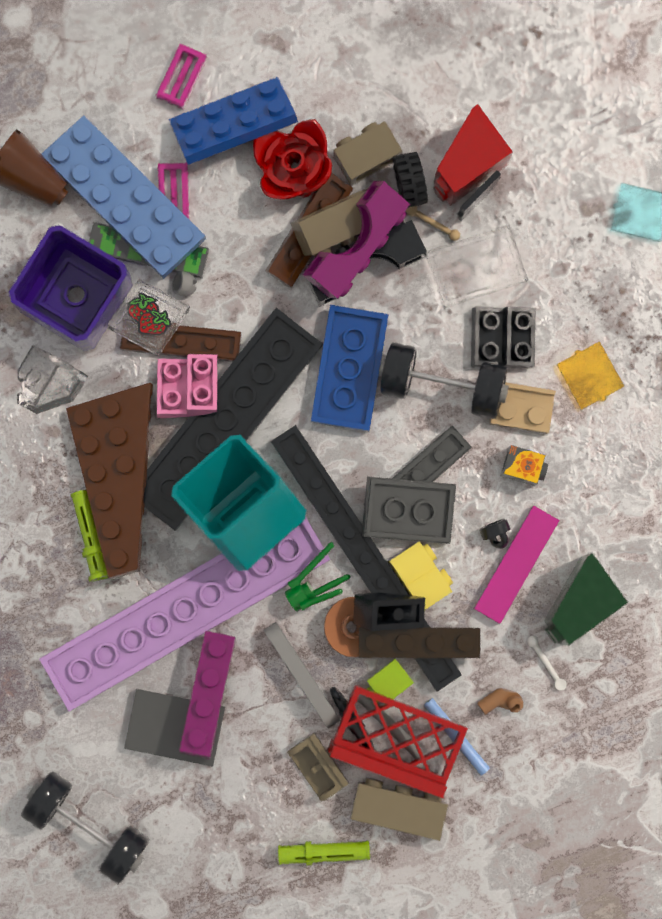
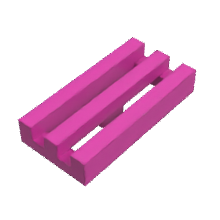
M180 43L159 87L156 98L163 99L167 103L174 104L183 110L207 60V55ZM187 53L189 55L169 95L166 93L183 54ZM196 57L198 58L197 63L190 75V78L183 90L180 99L176 98L178 92L185 80V77L192 65L194 58Z
M158 164L159 190L165 195V170H170L171 202L176 207V170H182L183 214L190 220L188 164Z

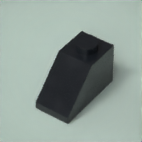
M391 593L355 594L353 624L370 631L424 628V597Z

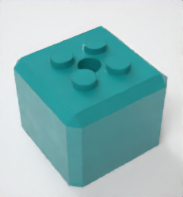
M233 435L227 438L173 486L171 494L237 571L250 569L305 520L307 511L281 477L241 435Z

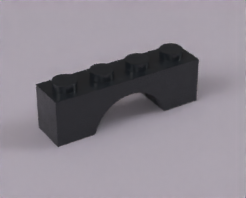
M410 220L406 223L402 221L398 226L392 227L387 234L389 238L385 245L379 250H375L369 259H383L392 263L398 269H402L425 258L427 250L413 221ZM343 246L334 251V254L345 252L348 249H350L351 246ZM307 280L319 307L335 300V298L327 297Z

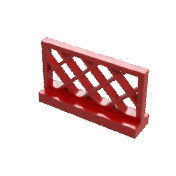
M355 685L334 739H331L327 751L330 757L443 798L447 790V780L468 728ZM359 694L371 698L375 709L360 716L355 708ZM376 700L385 704L379 707ZM390 707L398 708L403 719L387 726L381 711ZM404 711L409 712L413 715L406 717ZM352 712H354L356 717L349 720ZM378 713L384 728L367 735L361 720ZM420 717L427 719L431 730L415 736L409 722ZM432 721L441 725L434 727ZM357 722L359 723L364 737L353 742L342 738L346 727ZM406 724L411 739L395 745L389 731ZM447 728L458 731L455 741L443 747L437 733ZM386 733L392 747L382 752L374 750L370 740ZM434 735L439 749L423 756L418 741ZM367 742L369 748L360 744ZM414 743L420 758L409 763L402 761L398 750ZM451 750L449 756L447 757L445 752ZM395 752L397 758L389 756V754ZM442 754L446 763L441 775L430 771L426 763L427 760ZM423 763L424 768L418 767L416 765Z

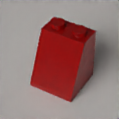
M478 104L470 111L436 170L433 190L442 202L446 200L450 206L483 184L496 170L500 172L507 167L513 153Z

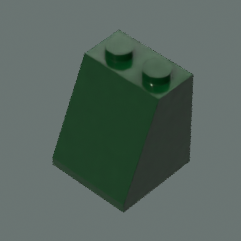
M593 553L586 554L578 560L544 620L548 626L544 630L554 644L571 645L629 603Z

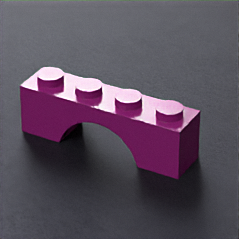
M373 181L356 204L362 219L361 233L356 243L347 251L339 254L320 251L302 275L329 298L338 299L345 296L353 285L351 281L357 273H362L370 264L371 260L369 258L373 252L385 245L389 238L387 234L392 227L398 226L404 220L407 214L405 210L409 207L410 203L385 181Z
M205 631L179 750L181 754L211 760L222 699L236 643L234 636Z

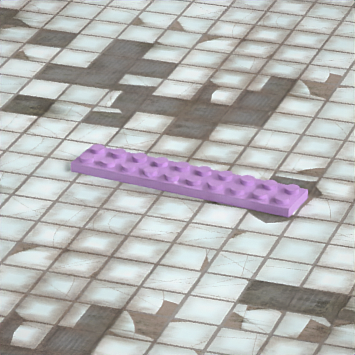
M305 517V520L250 569L237 571L221 553L39 660L67 710L71 711L201 636L205 631L213 629L287 586L288 582L296 578L324 547ZM328 554L314 569L331 560Z

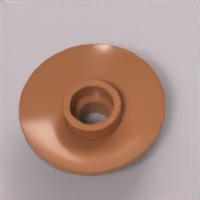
M347 597L337 601L329 609L324 621V633L329 645L336 652L347 657H359L360 626L356 625V630L353 633L347 630V624L350 621L353 622L354 597Z

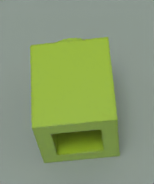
M395 658L366 680L370 685L367 688L368 690L392 699L396 698L414 683Z

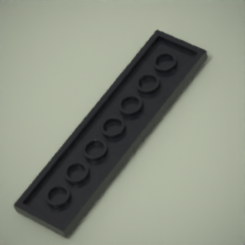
M275 308L217 381V412L189 417L147 469L143 502L145 508L176 531L188 514L171 496L173 486L230 436L241 435L248 441L321 349L323 343L278 308Z

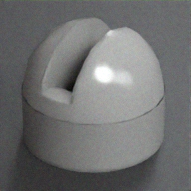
M178 271L173 280V293L182 296L193 294L197 288L194 286L197 283L196 278L190 273Z

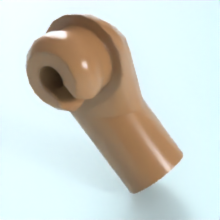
M504 688L496 689L477 702L485 715L496 707L517 713L524 706L520 694Z

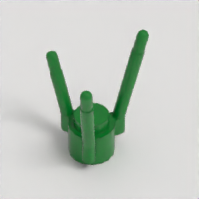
M329 543L296 578L288 582L290 589L285 591V595L296 612L304 611L312 605L343 593L342 589H337L322 594L349 580V574L315 590L309 582L301 583L334 547L333 543Z

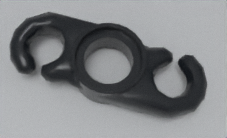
M331 687L330 694L342 717L348 701L336 687ZM352 712L349 720L356 717L354 712ZM358 722L348 726L351 733L357 739L364 737ZM367 742L361 744L362 746L369 748Z

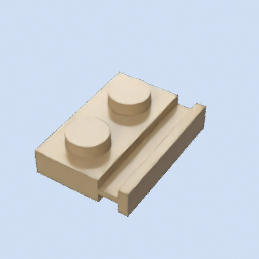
M505 382V385H509L506 402H501L496 419H490L489 424L548 434L556 391Z

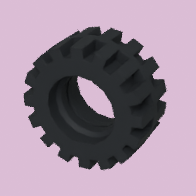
M417 151L393 156V169L399 195L410 203L409 207L426 204L428 202L427 186Z

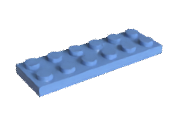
M84 115L42 153L62 178L163 279L206 240V236Z

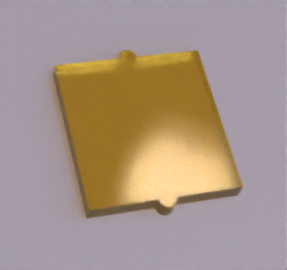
M600 341L582 351L576 350L575 355L557 364L560 373L581 410L599 400L605 401L606 396L624 387Z

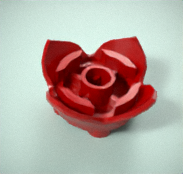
M316 119L301 121L295 125L289 134L274 131L254 139V157L264 173L260 179V187L267 197L282 200L297 196L306 198L312 192L322 187L331 176L333 165L327 154L326 134ZM299 161H300V165H299L298 167H296V168H292V167H291V165H292L294 162L298 164Z

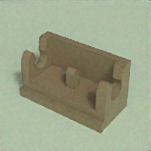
M312 733L287 751L321 802L349 785L348 780L332 757H330L315 733Z

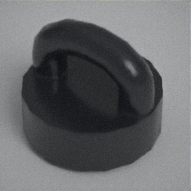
M501 519L483 526L479 531L483 540L489 539L494 547L503 549L508 544L506 532L511 530L507 519ZM496 536H500L501 541H498Z

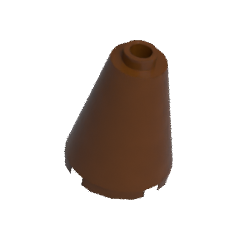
M16 129L0 149V186L49 207L53 203H56L58 206L69 192L64 188L67 182L28 138Z

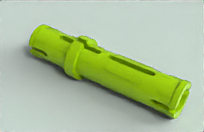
M305 841V844L278 845L279 865L306 863V866H312V863L370 860L369 841L311 844V841Z

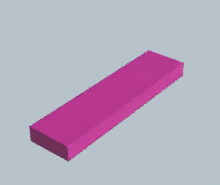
M532 506L475 605L474 610L501 624L560 520L536 506Z

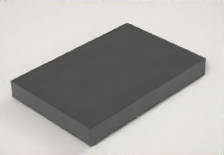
M367 476L361 536L450 544L456 484Z
M136 689L124 749L213 767L225 706H221L213 751L211 760L181 754L179 751L191 699Z

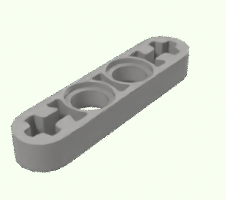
M275 622L263 631L326 727L329 729L341 721L278 624Z

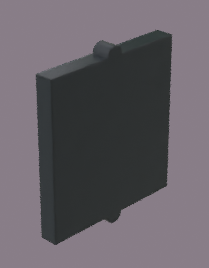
M498 170L460 207L457 213V218L460 221L497 185L501 178V173Z

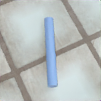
M433 698L423 705L429 713L450 720ZM451 728L444 729L454 742L458 731ZM464 738L460 751L482 776L490 767L468 740Z

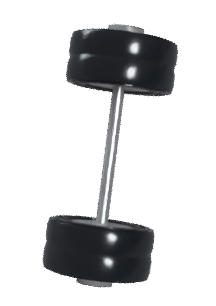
M396 342L391 343L386 359H382L379 376H382L381 394L405 399L409 392L412 378L416 377L474 390L471 413L477 416L496 419L501 402H506L509 385H505L507 367L483 362L476 384L414 371L417 355L416 347Z
M52 771L41 784L36 783L26 797L29 801L24 807L21 817L40 830L49 823L56 812L66 817L111 849L101 864L99 871L116 884H120L129 871L135 873L145 858L141 853L146 848L150 839L130 825L115 844L61 807L72 789V784Z

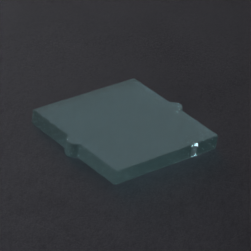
M621 183L617 203L613 205L615 213L611 231L661 242L662 192Z

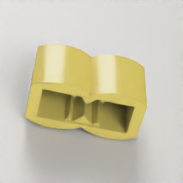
M419 541L388 561V563L410 596L425 598L426 610L452 593L450 585L453 584V581L444 569L439 571L433 561L437 557L428 544L423 546Z

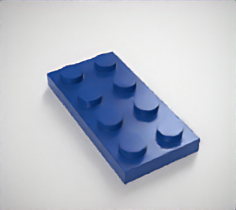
M276 77L170 118L169 121L185 160L189 165L298 122V119L279 78Z
M330 305L311 416L312 423L366 432L370 431L389 314Z

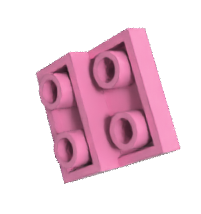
M187 354V359H158L157 418L191 417L217 412V355Z

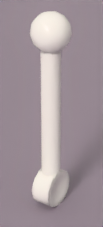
M529 636L527 638V645L533 647L554 679V687L557 690H564L567 686L566 681L557 675L539 647L538 638L536 636Z

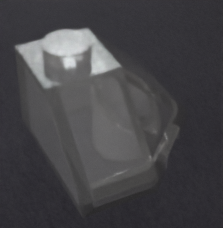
M32 345L17 371V380L22 382V392L17 394V404L35 414H39L73 402L77 394L81 392L88 375L65 360Z

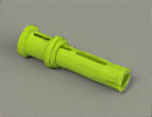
M76 491L70 495L85 546L82 549V557L87 560L90 572L88 580L89 582L104 580L108 578L87 491Z

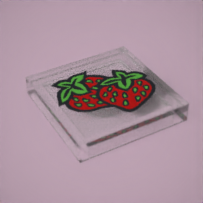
M138 279L108 322L107 327L109 330L159 356L190 311V307L186 303Z

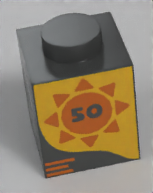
M511 445L508 448L500 476L535 486L539 480L544 481L548 469V464L544 463L546 455Z

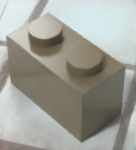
M385 121L379 125L377 122H373L361 130V135L353 139L351 136L346 137L336 144L337 148L334 149L333 157L350 186L393 163V156L402 154L401 147Z

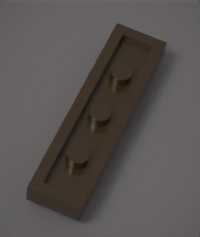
M359 627V658H480V628H412L370 631Z

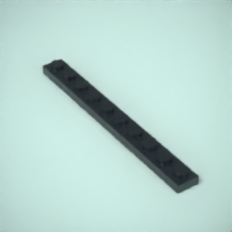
M295 425L272 440V445L371 593L408 595L371 537L361 536V522L298 427ZM424 619V628H430ZM414 658L436 692L462 676L451 658Z

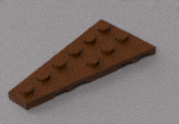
M151 382L66 408L108 578L111 580L140 571L143 536L141 534L142 516L144 515L145 507L143 503L144 488H146L149 451L148 432L149 422H151L150 403L151 395H153V384Z

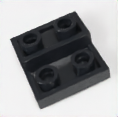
M511 306L505 308L473 307L471 366L481 367L483 362H488L507 368L535 367L536 308Z

